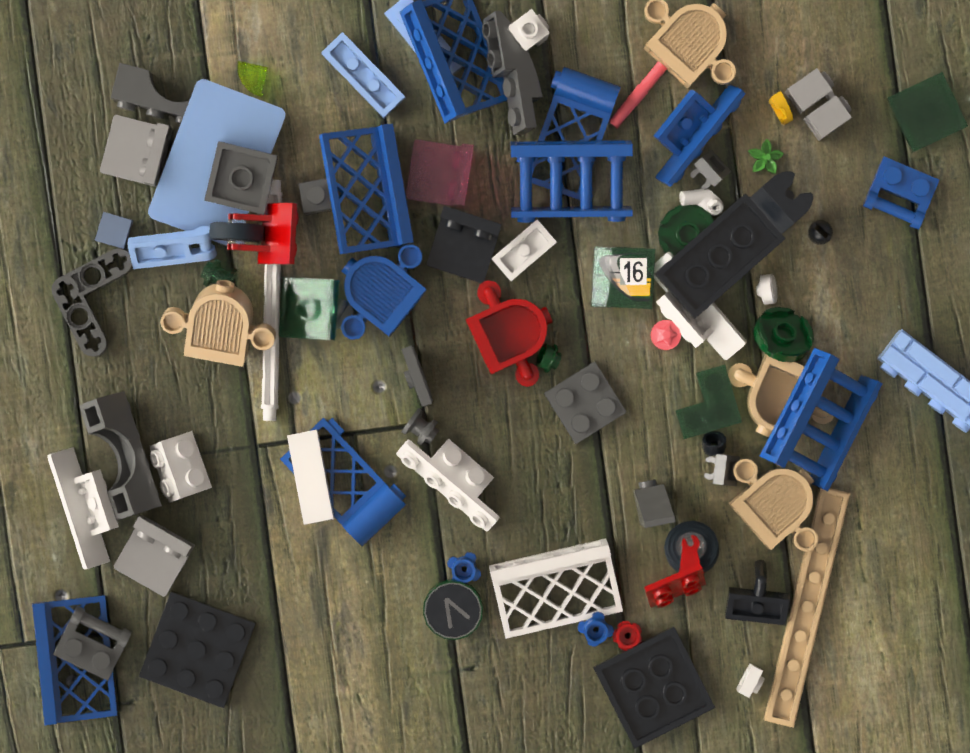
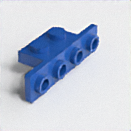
M728 85L711 106L700 94L690 89L654 134V137L673 153L655 178L669 187L678 182L683 177L685 169L692 160L701 155L704 145L708 140L721 130L722 123L728 115L740 106L741 99L746 93L741 88Z

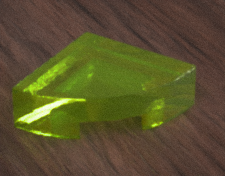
M238 61V75L242 84L253 95L262 98L268 67Z

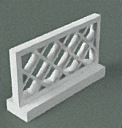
M606 538L489 565L506 639L588 620L594 612H602L604 616L623 612L611 553ZM606 562L608 572L601 582L587 574L593 564ZM586 566L583 571L578 567ZM572 569L580 574L572 589L558 581L565 570ZM556 573L554 578L548 574ZM542 576L551 581L543 595L529 588L535 577ZM584 577L598 585L590 600L576 592ZM526 579H527V581H526L525 584H522L521 582H519V581H522V580H526ZM608 579H610L611 588L605 585ZM513 583L521 588L513 602L502 596L501 585ZM555 584L569 592L561 606L547 599ZM602 588L613 594L615 605L602 608L594 603ZM525 591L540 599L531 613L517 605ZM573 595L587 603L581 613L574 615L565 610ZM543 602L558 610L552 620L543 621L535 616ZM504 603L510 606L507 612L505 611ZM591 606L596 609V610L588 611ZM514 609L528 617L522 627L509 628L508 618ZM561 613H563L564 615H566V617H561V618H559V616L561 615ZM532 620L537 622L536 624L529 625Z

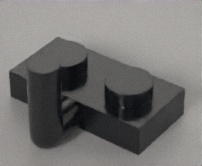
M757 560L754 563V590L729 587L725 619L786 625L790 602L789 593L766 591L768 582L766 562L764 560Z

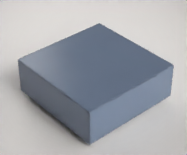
M103 212L95 241L125 250L133 220Z

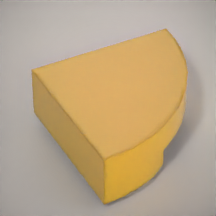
M780 91L773 95L768 102L781 124L786 125L793 121L792 112L782 92Z

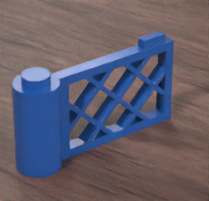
M564 67L562 72L556 70L551 84V88L556 90L538 141H545L546 136L558 131L562 141H566L560 129L575 122L578 123L584 136L579 141H589L590 138L597 136L595 141H601L621 86ZM557 104L570 107L575 119L559 126L554 117ZM575 109L585 112L586 114H583L578 117ZM589 115L602 118L599 131L587 136L580 120ZM553 120L556 128L548 131L550 123ZM535 157V162H532V175L535 166L547 160V157L539 160V157ZM570 157L574 167L562 172V176L576 169L580 177V164L577 165L574 157ZM532 177V184L550 189V183H548L550 178L542 181ZM562 183V194L580 200V186L576 193L565 189Z
M322 418L310 431L318 430L319 432L324 427L332 435L331 448H321L322 452H331V469H325L326 473H331L329 492L334 517L363 547L406 505L403 501L406 495L396 484L389 487L341 436L345 431L333 418L329 421ZM336 440L343 448H336ZM289 450L280 460L294 474ZM336 452H348L352 456V470L335 469ZM356 461L364 470H356ZM335 473H352L351 491H334ZM356 474H369L376 481V484L368 491H356ZM334 494L351 495V507L343 515L334 508ZM355 495H363V496L355 503Z

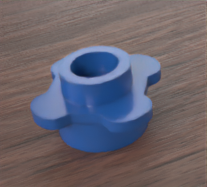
M467 552L465 556L458 558L452 556L449 558L447 565L452 569V579L467 583L471 580L477 581L481 577V571L476 567V555L474 553ZM463 566H466V567H467V570H466V571H462L461 568H462Z
M594 612L590 619L581 621L578 624V631L584 633L590 646H598L614 633L613 626L606 623L602 612ZM598 627L599 629L598 631H594L593 628Z

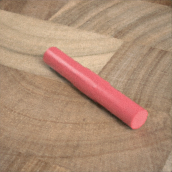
M660 62L656 63L610 118L609 123L614 128H619L665 73L667 68Z

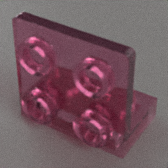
M415 140L406 198L465 208L474 145L462 143L461 146Z

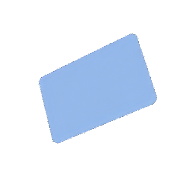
M201 79L197 81L149 206V216L154 220L184 231L195 230L200 226L210 227V223L213 222L245 223V221L228 220L229 213L248 214L249 211L204 201L218 141L271 154L285 119V111L278 106L209 80ZM212 239V241L226 246L227 244H236L238 242Z

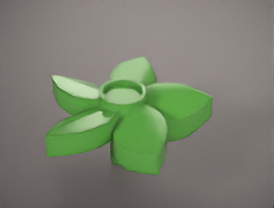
M768 139L763 142L761 150L756 148L748 150L751 157L757 159L753 164V172H758L765 168L768 172L776 174L777 165L774 161L780 159L784 153L779 150L771 151L772 147Z

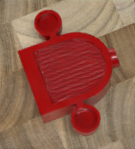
M484 281L478 287L477 296L483 304L489 305L490 308L465 319L491 375L516 364L515 378L517 382L525 387L532 386L539 379V370L534 364L528 363L527 358L534 355L543 345L547 334V325L553 323L546 306L539 309L527 300L510 299L501 303L499 300L501 297L500 286L494 281Z

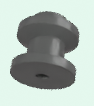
M418 408L401 433L405 435L412 432L418 437L417 444L419 446L424 442L429 445L440 431L435 427L438 421L434 419L427 422L421 417L422 410Z

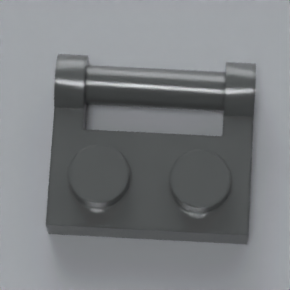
M77 605L53 655L108 681L132 631L126 628L121 630L86 613L84 608ZM78 624L85 625L116 640L113 649L75 631Z

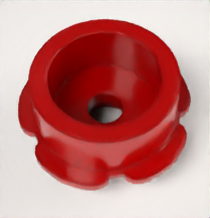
M622 621L617 625L618 628L614 630L613 640L615 643H618V647L626 651L642 642V630L637 623ZM630 633V638H625V634Z

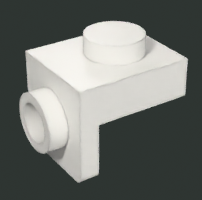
M532 9L510 24L508 28L525 51L535 44L537 47L548 39L550 34L548 31L549 26L540 14L536 15Z

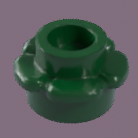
M544 344L539 351L536 366L543 368L545 373H548L551 369L555 370L560 363L562 354L558 352V346L556 344L553 346Z

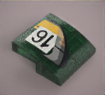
M594 247L591 307L652 310L655 249Z

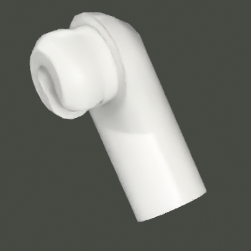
M709 189L681 191L679 194L682 206L697 205L712 216L720 215L724 210V204L721 199Z

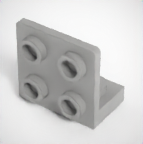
M114 115L100 172L157 187L162 175L173 129L169 125L161 123L155 125Z
M142 515L137 518L133 525L135 529L114 564V569L165 597L186 563L195 544Z

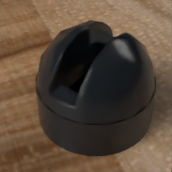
M824 220L812 223L808 229L809 239L817 245L829 242L833 236L832 226ZM817 225L828 234L826 238L814 229Z
M710 431L704 434L702 437L704 453L709 457L723 454L726 449V436L718 431Z

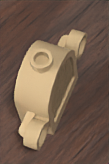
M649 0L644 8L645 18L653 24H660L662 27L647 42L644 50L656 61L663 64L667 71L687 89L707 68L711 71V77L717 84L726 85L733 80L736 74L734 64L726 59H716L722 51L727 37L726 26L723 21L726 14L720 7L714 3L710 7L703 4H690L680 8L670 17L668 15V4L664 0Z
M219 280L216 284L203 289L198 294L190 313H184L183 310L177 307H170L165 310L160 321L163 330L169 334H177L183 328H187L184 356L242 367L248 356L250 340L256 349L268 350L273 346L276 339V331L271 325L266 323L256 326L252 325L253 306L250 299L233 282L228 280Z
M765 354L756 375L752 374L750 367L743 363L734 364L729 368L727 378L731 385L734 387L751 386L747 395V409L752 420L758 425L755 432L766 437L770 436L805 366L796 362H781ZM815 407L811 415V419L817 424H827L834 418V416L818 407Z
M738 460L733 466V476L737 481L748 483L749 486L728 503L768 549L772 550L786 536L792 533L793 543L797 549L801 551L813 550L818 544L817 533L812 528L800 525L808 517L812 509L813 493L810 487L814 482L812 477L803 468L798 472L776 468L768 470L758 477L757 465L752 460Z

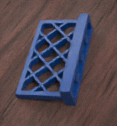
M418 0L410 3L400 11L444 124L507 101V97L503 92L504 77L493 78L489 66H487L485 71L473 64L477 53L486 57V60L488 54L487 41L482 33L483 24L473 0H462L466 8L464 15L450 8L453 0ZM432 6L442 12L439 23L429 19L425 8ZM447 15L461 22L457 33L443 26ZM465 25L475 30L477 35L475 43L462 37ZM440 33L454 40L450 51L440 46L438 41ZM459 43L472 50L468 61L455 55ZM452 61L465 67L461 79L452 75L449 68ZM470 71L483 77L479 89L466 82ZM488 80L497 85L501 96L494 98L484 92ZM463 89L476 95L472 106L465 108L461 98Z
M393 123L378 127L320 134L319 139L340 255L389 247H402L414 243ZM360 136H371L372 149L368 155L355 145ZM348 137H354L352 141L347 139ZM338 139L347 146L340 158L331 152L329 140ZM351 150L364 159L357 171L344 162ZM368 163L377 170L378 177L373 184L360 175ZM339 167L353 176L345 188L336 182L335 173ZM356 180L369 189L362 201L349 192ZM373 193L382 199L383 207L378 214L365 205ZM344 197H347L358 206L350 218L341 212L340 203ZM361 210L374 218L367 231L354 222ZM378 222L387 229L389 241L380 242L371 235ZM351 226L363 237L356 246L347 247L345 234ZM367 239L371 242L370 244H364V243L366 242Z
M105 595L32 603L44 725L117 716L113 672L108 680L109 692L102 688L107 680L103 679L100 684H97L85 674L86 670L81 671L75 665L61 659L63 662L57 668L56 656L53 655L55 642L63 634L68 622L63 628L52 620L51 608L64 606L73 613L74 610L70 607L71 605L81 604L80 607L84 608L86 604L99 602L101 615L98 619L108 623ZM53 626L59 630V633L55 636V638ZM89 628L84 635L88 637L93 629ZM97 632L103 637L104 645L110 647L109 637ZM65 664L79 673V676L69 688L58 680V672ZM82 677L96 687L86 701L71 691ZM59 686L66 691L61 698ZM100 690L109 697L110 710L97 711L88 703ZM68 694L83 704L75 714L62 716L61 703ZM85 707L92 711L88 713H81Z

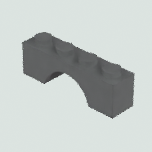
M119 63L110 97L115 102H118V108L133 112L135 107L146 109V115L164 119V115L176 117L175 122L181 124L189 101L173 102L165 99L156 90L153 74L149 70Z
M125 391L96 398L79 405L88 434L98 436L106 441L114 451L117 459V478L114 485L107 491L116 521L162 506Z

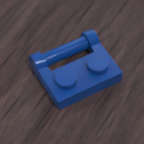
M884 156L866 195L863 207L870 210L876 208L909 222L910 227L919 230L939 179ZM880 189L917 204L915 212L878 197Z

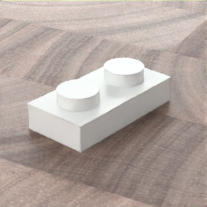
M537 219L491 259L512 282L557 242Z

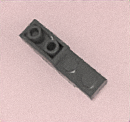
M494 11L483 19L482 25L483 37L486 39L488 47L487 63L491 68L493 78L504 77L503 92L508 101V122L512 126L513 135H524L537 127L533 103L543 97L541 87L528 50L525 51L508 29L511 22L501 11Z

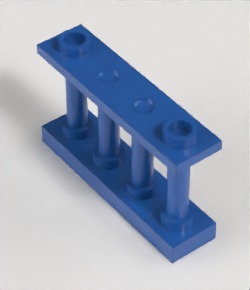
M631 140L510 141L511 158L517 157V162H520V207H511V218H517V222H535V217H608V221L621 222L625 221L626 217L633 216L631 206H623V161H626V156H633ZM535 157H547V161L550 162V207H532V162H535ZM565 157H577V161L580 162V206L562 207V162L565 161ZM595 157H608V161H611V206H593L592 162L595 161Z
M814 348L760 457L783 468L790 461L811 473L810 476L814 480L812 485L829 491L883 383L863 375L860 376L858 381L835 369L840 360L839 358ZM829 379L852 392L845 408L822 396ZM815 407L839 419L831 435L808 423ZM802 434L825 446L817 462L794 450Z

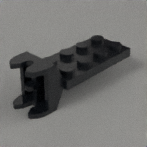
M791 171L781 172L771 178L751 197L745 193L654 273L693 319H696L786 238L782 233L796 223L810 209L813 202V194L811 192L799 194L794 199L793 192L787 190L793 184L795 173Z

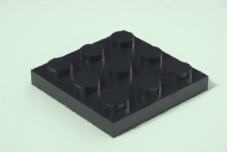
M171 591L139 677L224 708L256 622Z
M674 626L637 644L633 648L593 666L634 749L715 708Z

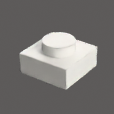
M749 663L736 690L750 698L752 692L757 694L764 682V677L761 676L763 670Z

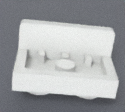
M192 431L150 446V460L152 465L158 470L161 479V491L169 502L212 488Z

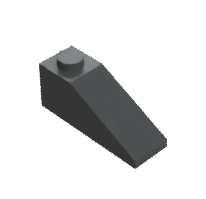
M656 479L639 482V488L633 489L640 525L648 528L676 522L665 485L657 484Z

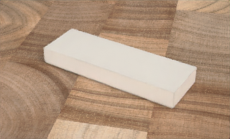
M318 430L287 435L303 524L308 525L333 520L334 513Z

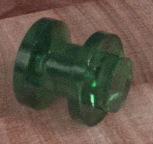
M216 258L213 263L210 261L206 263L200 277L204 279L203 285L206 287L212 283L216 284L219 280L234 282L238 269L234 267L227 271L221 268V260Z

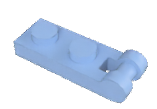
M200 226L190 231L129 237L127 245L133 269L202 262L214 259L217 253L215 245L211 244L212 239L209 236L210 227ZM191 244H199L200 247L192 249Z

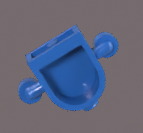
M413 244L403 246L398 253L399 262L397 265L391 260L380 256H369L358 261L352 257L341 271L346 275L344 282L345 295L350 305L358 313L357 315L348 316L343 320L341 331L345 337L351 340L361 338L365 333V323L368 320L390 337L426 293L427 289L406 273L408 269H414L422 262V252L417 246Z

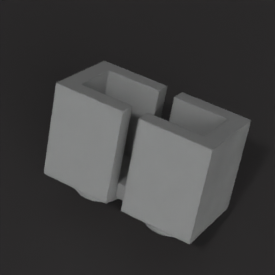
M816 68L790 86L784 93L799 114L826 97L828 100L826 103L803 119L817 140L820 141L850 120L852 117L849 112L852 110L843 96L838 98L833 93L832 87H834V83L825 71L821 73Z

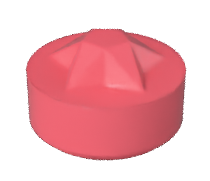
M662 320L656 323L650 334L654 346L661 350L673 349L679 344L681 339L680 329L670 320Z

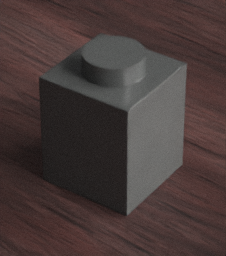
M326 178L299 183L303 212L306 216L332 211Z

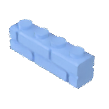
M903 329L899 330L877 358L883 363L880 368L893 378L899 375L907 381L904 385L905 388L916 396H919L921 393L930 399L928 405L942 415L945 411L955 418L952 423L967 433L970 429V381Z

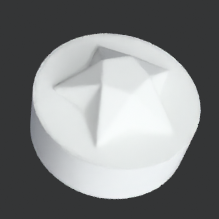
M772 274L760 275V282L756 286L757 295L762 298L764 305L777 302V285Z

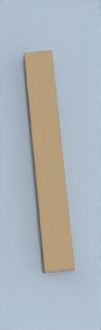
M819 488L810 528L818 535V544L813 550L804 551L764 721L794 728L850 497L848 492L832 488L829 491H825Z

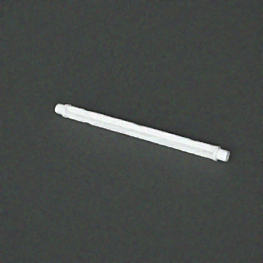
M273 180L267 203H282L281 180ZM265 264L263 323L269 324L275 329L276 339L270 349L263 350L261 405L263 421H276V410L279 409L281 264Z

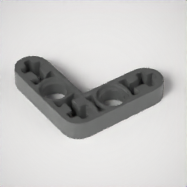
M113 249L59 277L52 285L53 297L80 349L84 354L91 357H98L106 352L108 339L86 296L131 272L133 267L130 254L124 249ZM118 254L122 258L127 257V261L124 262L125 268L123 270L118 267L110 269L109 272L112 276L108 278L107 272L100 262L105 260V265L109 266L115 262V255ZM92 267L97 268L101 273L100 281L94 285H90L85 281V273ZM63 282L67 285H73L74 289L70 291V294L74 300H77L79 297L82 300L81 303L73 304L67 310L65 304H70L66 295H59ZM78 308H83L88 313V320L84 325H76L72 320V313ZM93 323L96 329L90 330L94 338H101L102 341L98 344V351H95L93 348H87L86 345L90 340L86 333L82 334V336L78 333V331L88 329Z

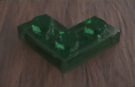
M725 364L695 373L704 402L675 410L683 439L741 423V416Z

